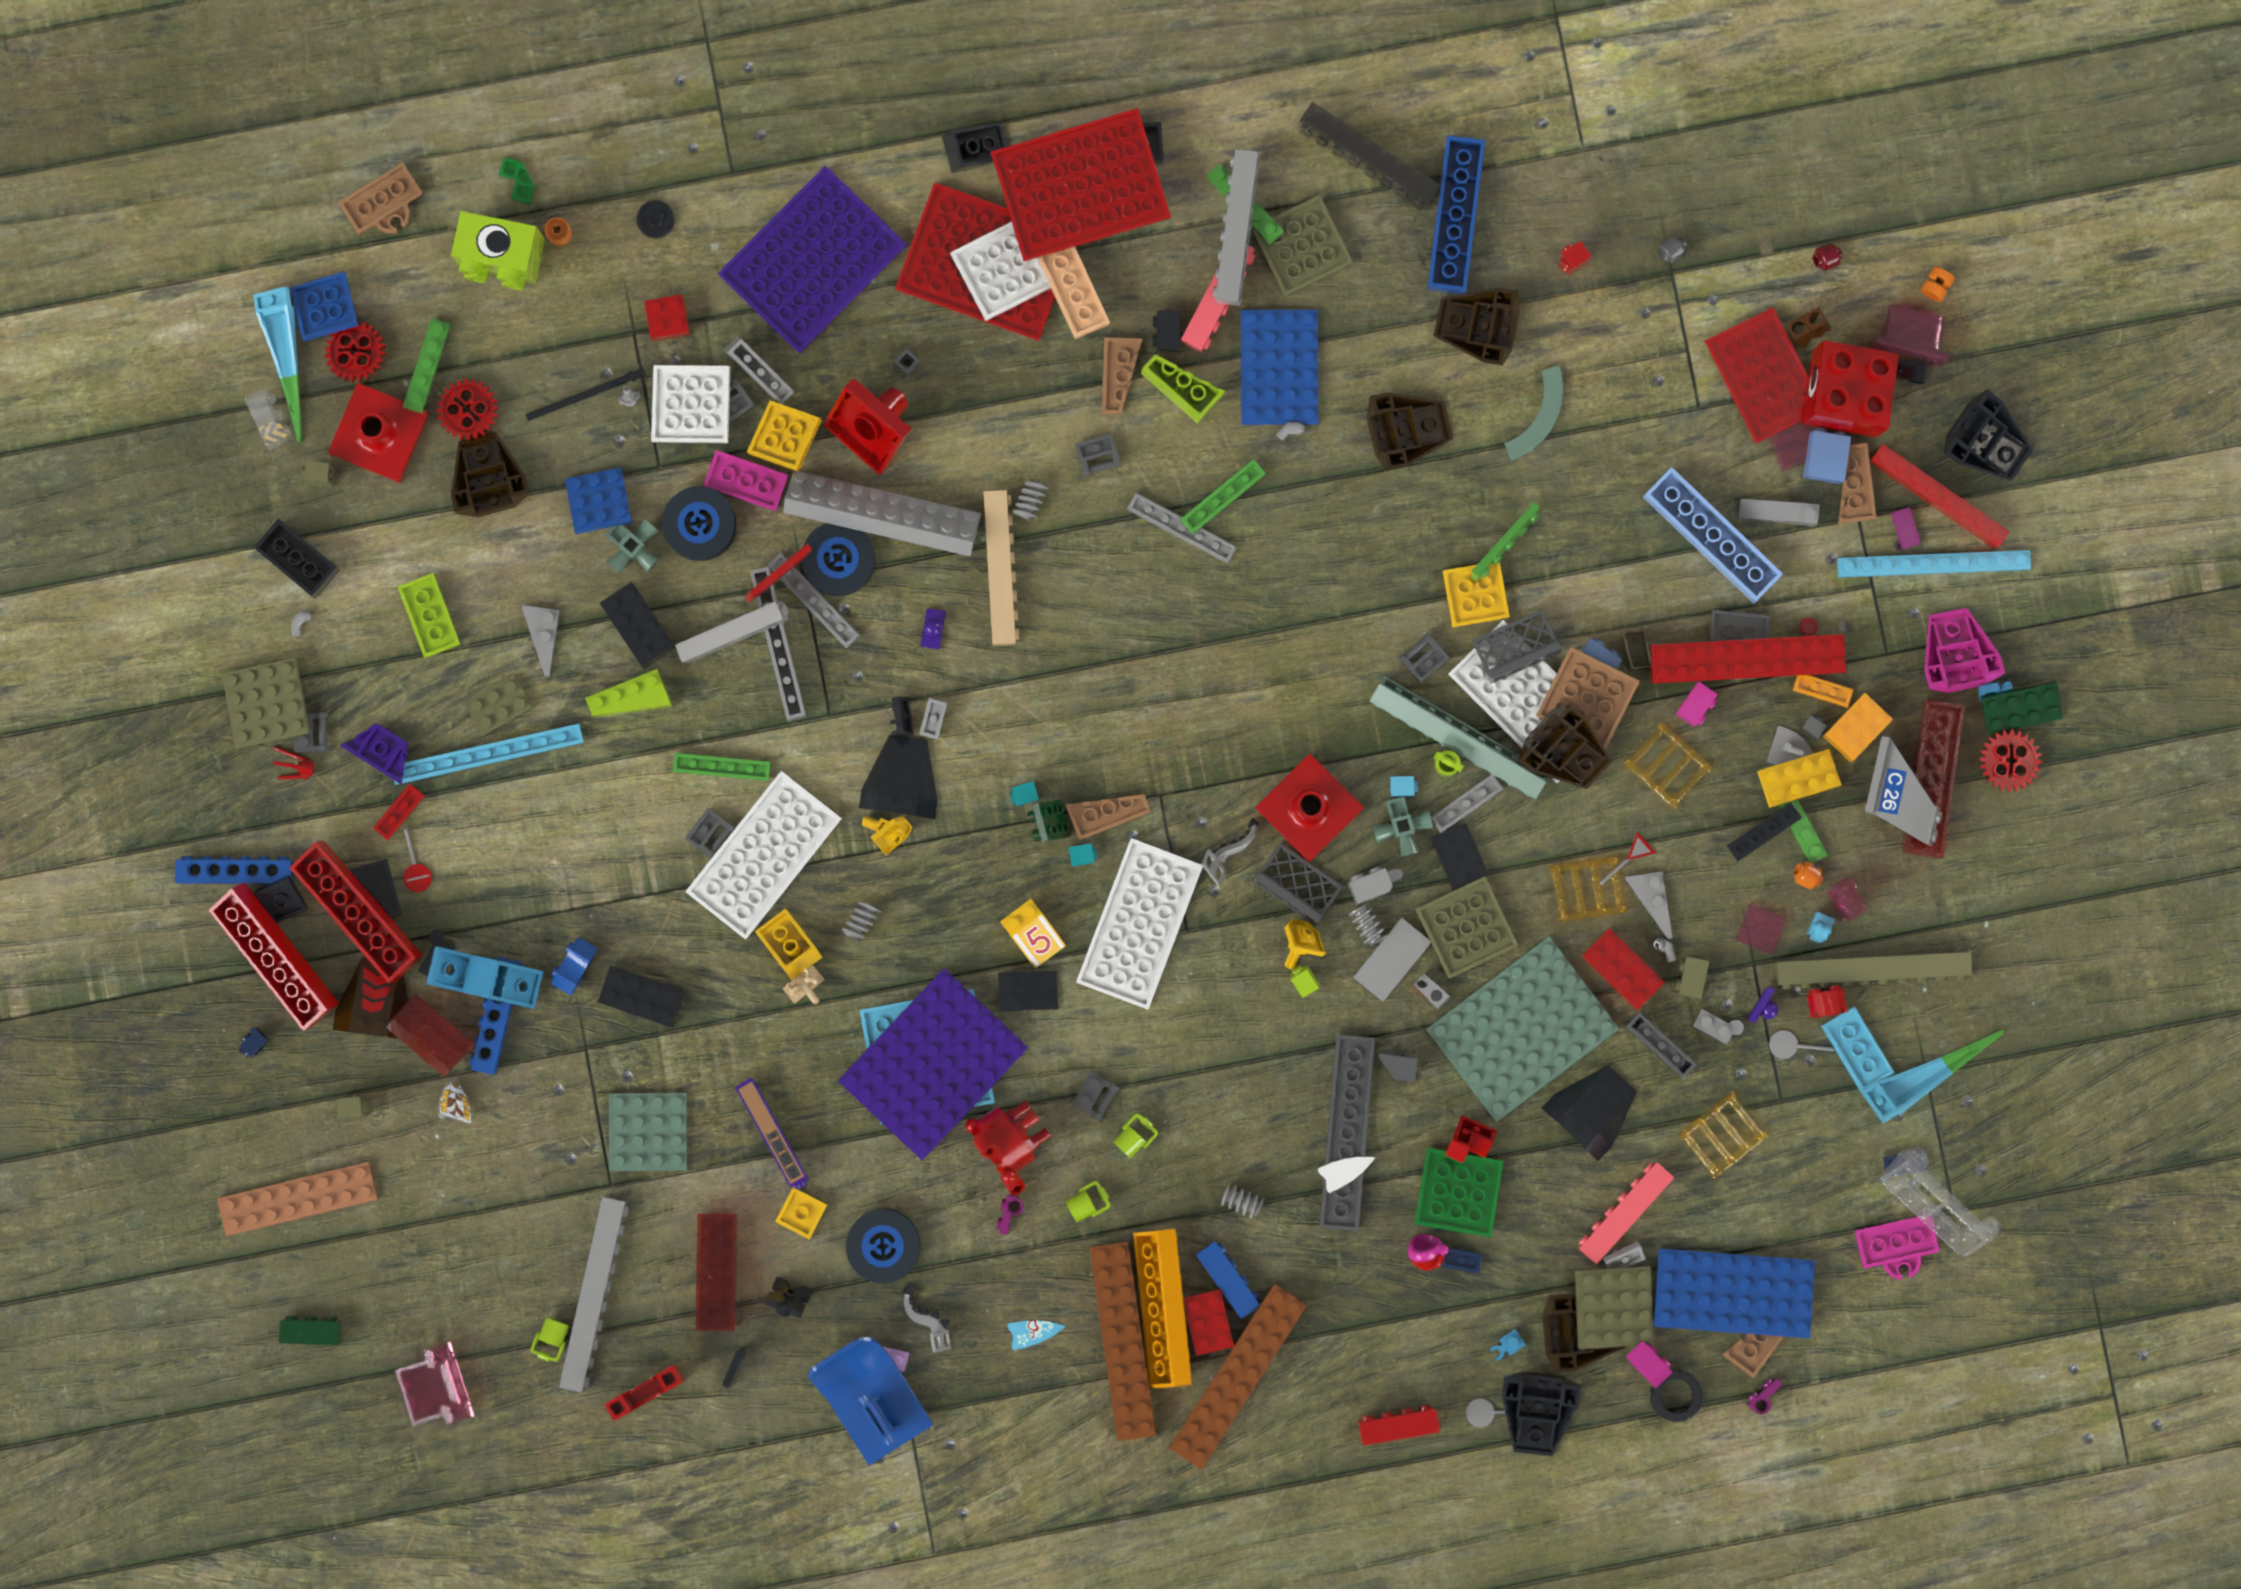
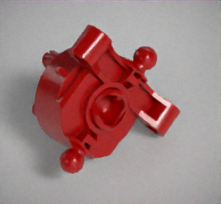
M1026 1100L1014 1109H1009L1006 1112L997 1106L979 1120L971 1118L965 1124L966 1131L972 1133L975 1137L973 1139L974 1145L984 1158H989L997 1166L996 1169L1001 1175V1181L1012 1196L1021 1194L1025 1189V1184L1017 1172L1034 1161L1036 1157L1033 1151L1052 1137L1045 1127L1032 1137L1026 1135V1130L1040 1121ZM1029 1111H1031L1029 1114H1027V1115H1026L1025 1117H1023L1021 1120H1018L1019 1118H1021L1022 1116H1024L1026 1113H1028Z

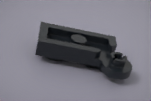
M433 930L429 935V940L433 945L418 972L427 977L435 946L450 950L454 949V946L444 941L445 935L442 931Z

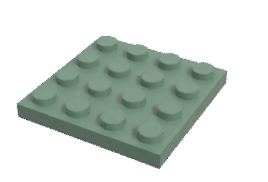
M687 1093L609 1094V1171L687 1170Z

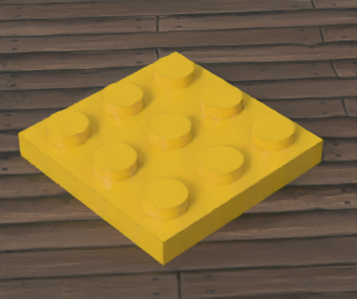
M770 400L747 453L799 472L822 420L814 415Z
M1500 562L1497 565L1493 564L1490 568V573L1478 582L1471 578L1472 570L1477 565L1442 571L1452 628L1510 618Z

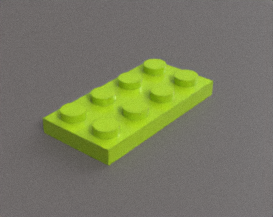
M434 573L397 586L425 659L461 645Z

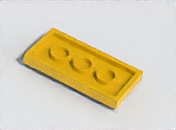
M1829 749L1757 771L1769 808L1841 786Z

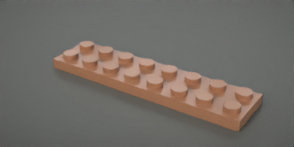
M365 1162L217 1198L225 1235L230 1236L378 1200L370 1163Z

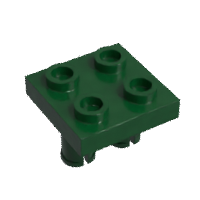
M1061 800L1032 805L1033 811H1029L1027 817L1034 816L1028 818L1030 823L1037 821L1038 829L1032 831V835H1038L1033 837L1034 841L1042 840V842L1070 837L1069 826L1065 819Z

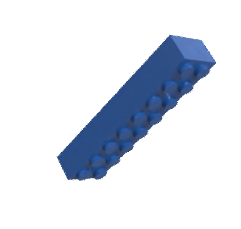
M1447 135L1427 290L1462 295L1466 293L1485 140Z

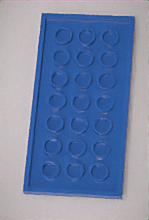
M1659 1249L1654 1327L1810 1339L1815 1260Z

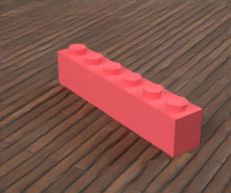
M1248 246L1246 266H1251L1256 257L1253 254L1254 248ZM1215 275L1181 338V343L1200 353L1203 349H1208L1212 341L1209 338L1211 333H1216L1220 326V322H1218L1220 316H1225L1229 308L1227 304H1218L1213 297L1214 286H1217L1218 282Z
M1650 1162L1643 1170L1645 1174L1641 1178H1635L1630 1184L1632 1188L1629 1192L1626 1193L1624 1191L1617 1199L1619 1203L1615 1207L1610 1206L1604 1213L1606 1217L1603 1221L1598 1220L1591 1228L1593 1232L1589 1236L1584 1235L1578 1242L1580 1244L1578 1249L1593 1263L1597 1264L1674 1179L1658 1162L1654 1164Z

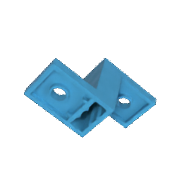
M435 946L426 984L535 1009L543 971ZM450 964L451 971L447 974L446 967ZM523 981L524 988L520 991L519 984Z

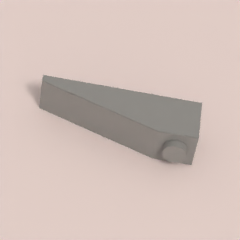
M736 337L724 349L779 404H783L794 393L741 338Z
M1740 499L1738 518L1815 527L1818 524L1820 505Z

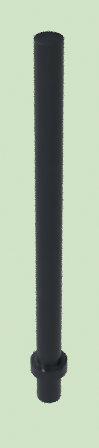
M643 368L634 372L631 370L628 372L629 374L525 414L526 418L530 421L627 382H635L637 378L645 376L646 373Z

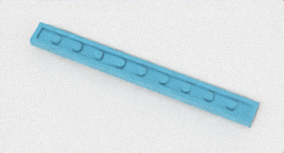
M2030 550L1837 558L1838 578L2031 570Z
M575 724L405 762L401 784L584 743L580 724Z

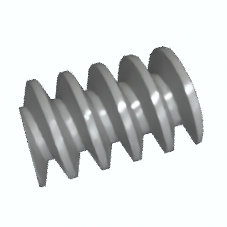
M1029 478L1030 481L1024 483L1027 488L1021 490L1025 496L1020 495L1018 497L1022 503L1017 502L1015 504L1019 510L1014 509L1012 513L1020 518L1031 521L1030 518H1036L1033 511L1040 510L1036 504L1043 503L1039 496H1046L1042 489L1048 490L1049 488L1041 482Z
M859 901L858 904L861 909L854 908L857 915H850L853 922L846 921L849 929L842 928V931L846 936L861 944L858 938L865 939L862 931L869 932L866 925L872 926L873 922L870 918L877 919L874 912L881 911L867 902Z
M1366 905L1351 912L1349 916H1356L1352 921L1353 924L1359 923L1356 930H1363L1360 937H1367L1363 943L1372 946L1387 938V935H1380L1384 930L1383 928H1377L1380 921H1373L1376 914H1369L1373 908H1366Z
M1229 1182L1222 1197L1221 1205L1224 1206L1228 1202V1209L1235 1205V1212L1237 1213L1242 1208V1215L1245 1216L1250 1212V1219H1252L1255 1215H1258L1265 1198H1262L1260 1201H1258V1195L1251 1198L1250 1191L1244 1195L1243 1188L1237 1192L1236 1185L1230 1189Z

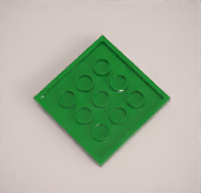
M1426 1148L1414 1225L1491 1238L1503 1161L1467 1155L1462 1163L1445 1156L1446 1151Z

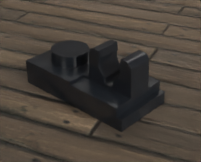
M893 697L892 710L895 719L891 720L890 724H896L897 730L892 731V735H914L909 697Z

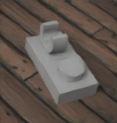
M929 697L919 735L938 740L948 702Z
M1638 1241L1619 1251L1614 1249V1253L1606 1254L1603 1258L1606 1268L1630 1267L1645 1260Z

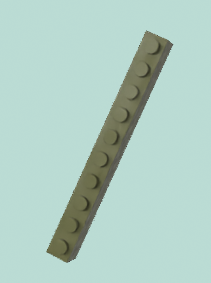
M1971 952L1776 962V986H1781L1782 989H1793V985H1801V988H1813L1812 984H1820V987H1832V983H1839V986H1851V982H1859V985H1871L1870 981H1878V984H1890V980H1897V983H1909V979H1917V982H1929L1928 978H1936V981H1948V977H1955V980H1967V976L1972 975Z

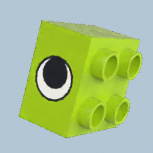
M460 211L451 257L459 266V272L464 273V278L467 280L486 283L488 275L497 276L496 279L502 281L501 286L523 291L525 282L536 284L545 239L538 228L533 225Z

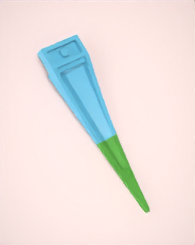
M281 287L253 294L256 315L281 380L298 442L302 443L294 306H291L289 287Z
M2000 1030L1933 1061L1877 1081L1861 1091V1093L1884 1124L1898 1114L1901 1115L2003 1035L2004 1030Z

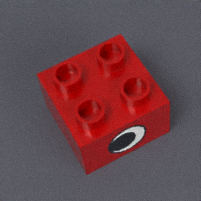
M1824 340L1812 350L1802 424L1874 438L1880 436L1889 429L1899 354Z

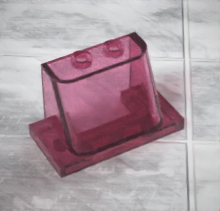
M1889 305L1881 337L1875 335L1869 343V348L1886 352L1894 351L1925 359L1924 362L1943 367L1949 361L1951 354L1940 351L1946 318L1933 314V311L1928 309H1922V311L1915 310V307L1911 305Z
M450 1342L423 1350L424 1361L395 1370L413 1426L444 1416L446 1425L474 1416Z

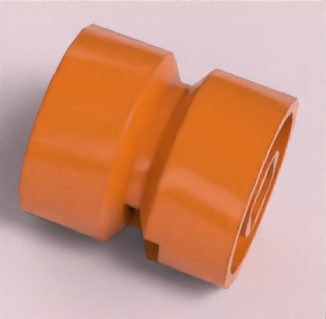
M554 217L546 223L544 232L553 245L564 246L570 242L572 231L564 219Z
M1934 266L1928 275L1929 280H1925L1920 291L1930 299L1942 302L1947 294L1946 289L1951 287L1955 277L1948 271Z

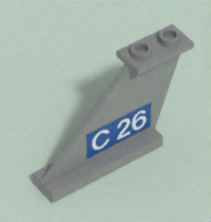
M1882 736L1865 812L1879 816L1928 846H1932L1933 842L1937 840L1938 831H1936V826L1941 821L1942 812H1940L1938 806H1934L1893 740Z

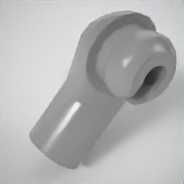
M1287 422L1276 435L1283 441L1289 434L1299 435L1304 433L1305 426L1300 422Z
M301 610L294 616L291 623V636H301V625L305 621L311 620L310 612Z
M1658 938L1653 942V947L1656 950L1665 953L1667 963L1677 961L1671 942L1663 938Z

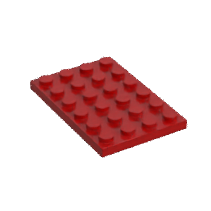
M1774 307L1704 341L1755 444L1803 421L1809 377Z

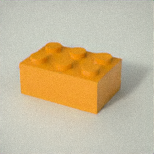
M1864 693L1829 728L1823 737L1851 763L1893 719Z

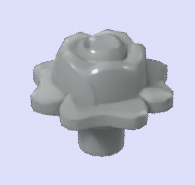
M628 386L624 387L622 395L618 397L619 404L629 407L634 406L638 402L637 399L641 397L640 392L633 391Z

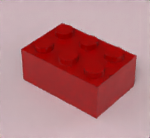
M1220 1289L1183 1298L1196 1356L1234 1347Z

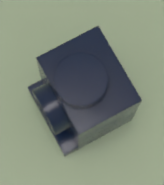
M253 1027L251 1029L253 1033H248L241 1040L243 1043L240 1045L239 1051L246 1057H255L270 1041L257 1027Z

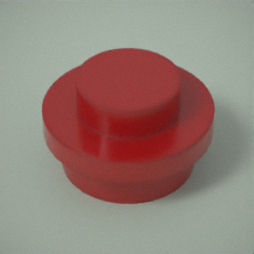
M1804 618L1799 623V631L1803 636H1813L1818 631V624L1813 618Z

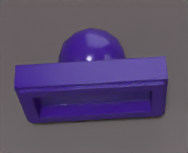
M927 608L920 647L940 650L946 616L945 611Z
M1765 988L1747 1017L1748 1021L1755 1023L1760 1014L1765 1019H1773L1777 1016L1778 1006L1774 1001L1769 1000L1775 991L1773 988Z

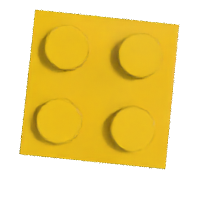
M794 1188L787 1197L775 1222L810 1240L827 1204Z

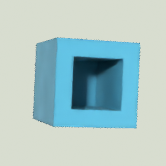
M1414 776L1390 777V797H1414V792H1418V781L1414 780Z

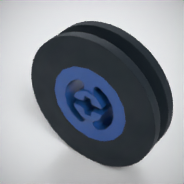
M696 486L678 492L668 502L663 513L662 528L667 542L679 555L694 561H706L718 557L728 549L736 534L737 521L731 504L722 494L708 487ZM702 511L709 513L713 519V526L707 534H705L709 528L707 523L701 524V528L693 525L697 524L699 519L702 522H708L701 515ZM692 513H694V516L690 520V523L693 525L691 528L698 533L697 536L690 535L686 528L687 519Z
M826 523L816 528L808 536L803 547L808 544L812 551L802 560V567L807 579L817 590L832 596H846L860 590L869 581L875 566V554L871 541L863 531ZM835 546H843L852 554L851 563H847V557L844 553L841 557L842 562L837 561L834 564L835 568H844V571L841 572L828 569L824 562L825 555L829 554L832 565L835 562L834 556L839 557L843 553L840 549L833 550L832 548Z
M891 1209L873 1210L861 1216L852 1225L846 1240V1253L852 1268L864 1279L875 1283H891L906 1276L917 1263L921 1248L919 1233L912 1221L902 1213ZM887 1232L895 1238V1242H892L887 1237L884 1238V1243L888 1244V1247L885 1248V1254H888L892 1248L896 1249V1253L892 1258L879 1260L871 1253L872 1250H875L878 1254H883L882 1248L878 1247L882 1243L881 1238L876 1240L874 1244L870 1242L876 1233Z

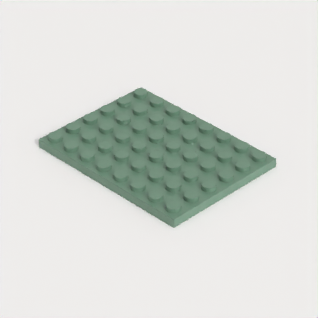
M1547 937L1426 1029L1495 1122L1499 1121L1619 1030L1618 1026L1550 937Z

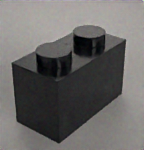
M1157 311V316H1153V327L1157 328V335H1153V346L1157 347V352H1180V311Z

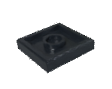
M290 875L255 890L258 900L276 923L308 909L306 902Z
M739 1349L736 1351L722 1383L723 1387L728 1389L732 1387L747 1353L746 1350Z

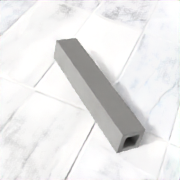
M775 601L678 643L675 646L681 662H693L789 620V612L783 602Z

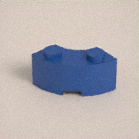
M579 937L574 943L570 942L565 951L567 955L560 967L557 965L552 973L554 978L551 984L571 996L581 982L582 975L587 966L589 967L598 948Z

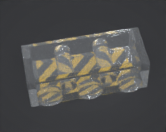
M263 388L243 397L267 450L272 452L291 443L289 438L292 436L288 426L284 427L281 421L284 417L280 409L275 408L274 402L276 400L271 391L268 392Z

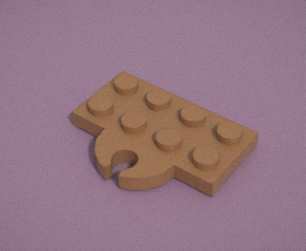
M402 162L342 199L338 204L359 236L374 226L386 234H397L398 231L391 226V221L394 218H400L401 226L405 229L410 221L408 205L424 194Z

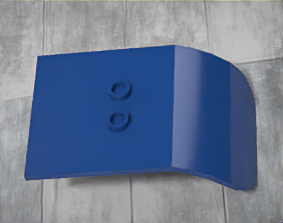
M863 1337L849 1343L815 1365L808 1373V1378L830 1403L868 1465L873 1464L934 1425L893 1359L871 1337Z

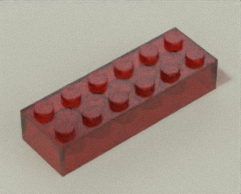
M697 1213L695 1331H736L738 1214Z

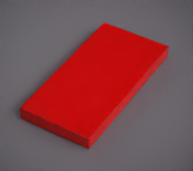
M808 544L805 545L749 591L745 596V600L751 603L807 557L812 548Z

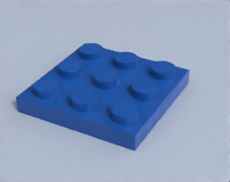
M345 271L290 287L301 337L304 342L359 326Z
M621 467L565 479L575 534L632 523Z

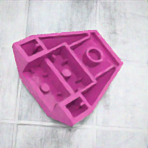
M1967 608L1929 615L1924 669L1929 689L1949 693L1982 686L2005 674L1999 652Z

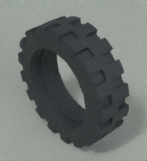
M1671 1370L1672 1373L1656 1389L1652 1386L1650 1389V1401L1653 1409L1662 1418L1672 1422L1686 1421L1699 1411L1703 1401V1391L1700 1383L1693 1375L1682 1370ZM1673 1379L1686 1382L1692 1391L1690 1405L1680 1412L1667 1410L1660 1399L1662 1387Z

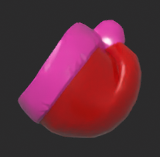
M1419 1234L1409 1241L1407 1253L1415 1267L1428 1271L1438 1268L1443 1263L1444 1255L1448 1253L1449 1248L1447 1245L1442 1244L1437 1236Z

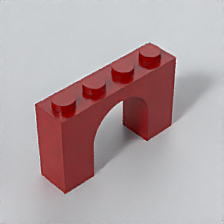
M674 1364L604 1405L613 1421L683 1383L686 1379L678 1365Z

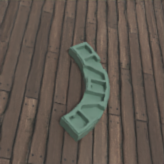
M1560 365L1541 371L1543 401L1540 411L1534 422L1524 433L1504 443L1510 462L1531 452L1546 438L1553 428L1563 399V379Z

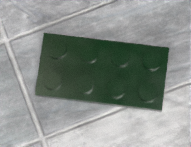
M2057 681L1980 696L1987 735L1999 733L2003 730L2008 731L2063 719Z

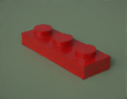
M409 784L373 829L389 841L424 799L425 795Z

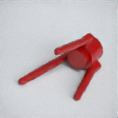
M277 746L273 747L274 750L302 761H299L298 764L273 761L274 765L296 768L297 773H300L278 776L279 780L307 779L308 776H313L315 762L310 761L311 758L302 757Z

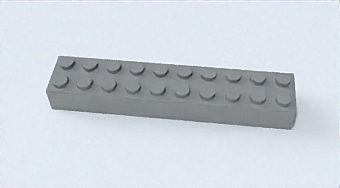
M795 470L793 471L785 496L783 513L970 557L981 513L802 471L797 472Z

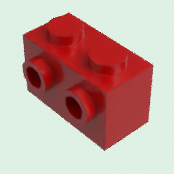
M1581 241L1575 245L1570 243L1562 249L1558 265L1564 273L1567 272L1570 276L1588 264L1592 256Z

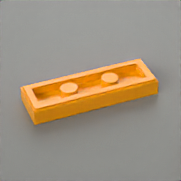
M1798 675L1792 689L1793 691L1845 708L1849 707L1854 689L1811 675Z

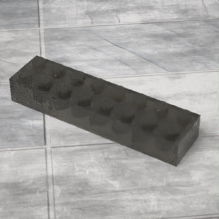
M1311 102L1299 120L1298 128L1301 134L1307 138L1313 137L1317 140L1316 143L1323 148H1330L1333 150V155L1340 159L1342 157L1345 158L1353 168L1358 169L1359 167L1365 171L1364 174L1372 180L1376 178L1385 189H1393L1397 192L1396 195L1402 200L1408 199L1416 209L1427 211L1439 193L1440 184L1314 102Z

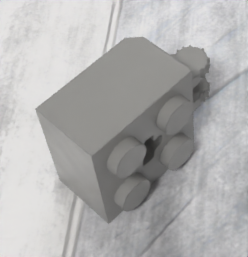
M1379 866L1369 870V875L1363 877L1362 874L1352 877L1348 886L1356 906L1389 893L1393 886L1392 883L1403 877L1402 871L1397 868L1387 872L1386 868L1381 869Z

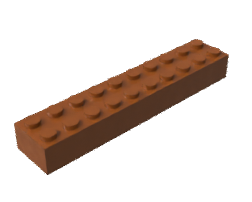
M1128 1241L1089 1247L1117 1441L1156 1436Z
M1272 1285L1170 1444V1450L1202 1470L1307 1306L1305 1303L1277 1285Z

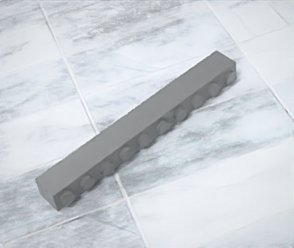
M602 1197L559 1388L582 1393L584 1389L589 1387L590 1378L587 1377L588 1371L593 1368L594 1358H592L593 1350H597L599 1340L596 1339L597 1331L601 1332L603 1320H600L602 1312L605 1313L607 1308L605 1296L611 1290L610 1274L614 1275L616 1263H613L615 1255L618 1256L620 1244L617 1243L619 1236H623L625 1225H622L623 1217L627 1218L629 1211L626 1201Z

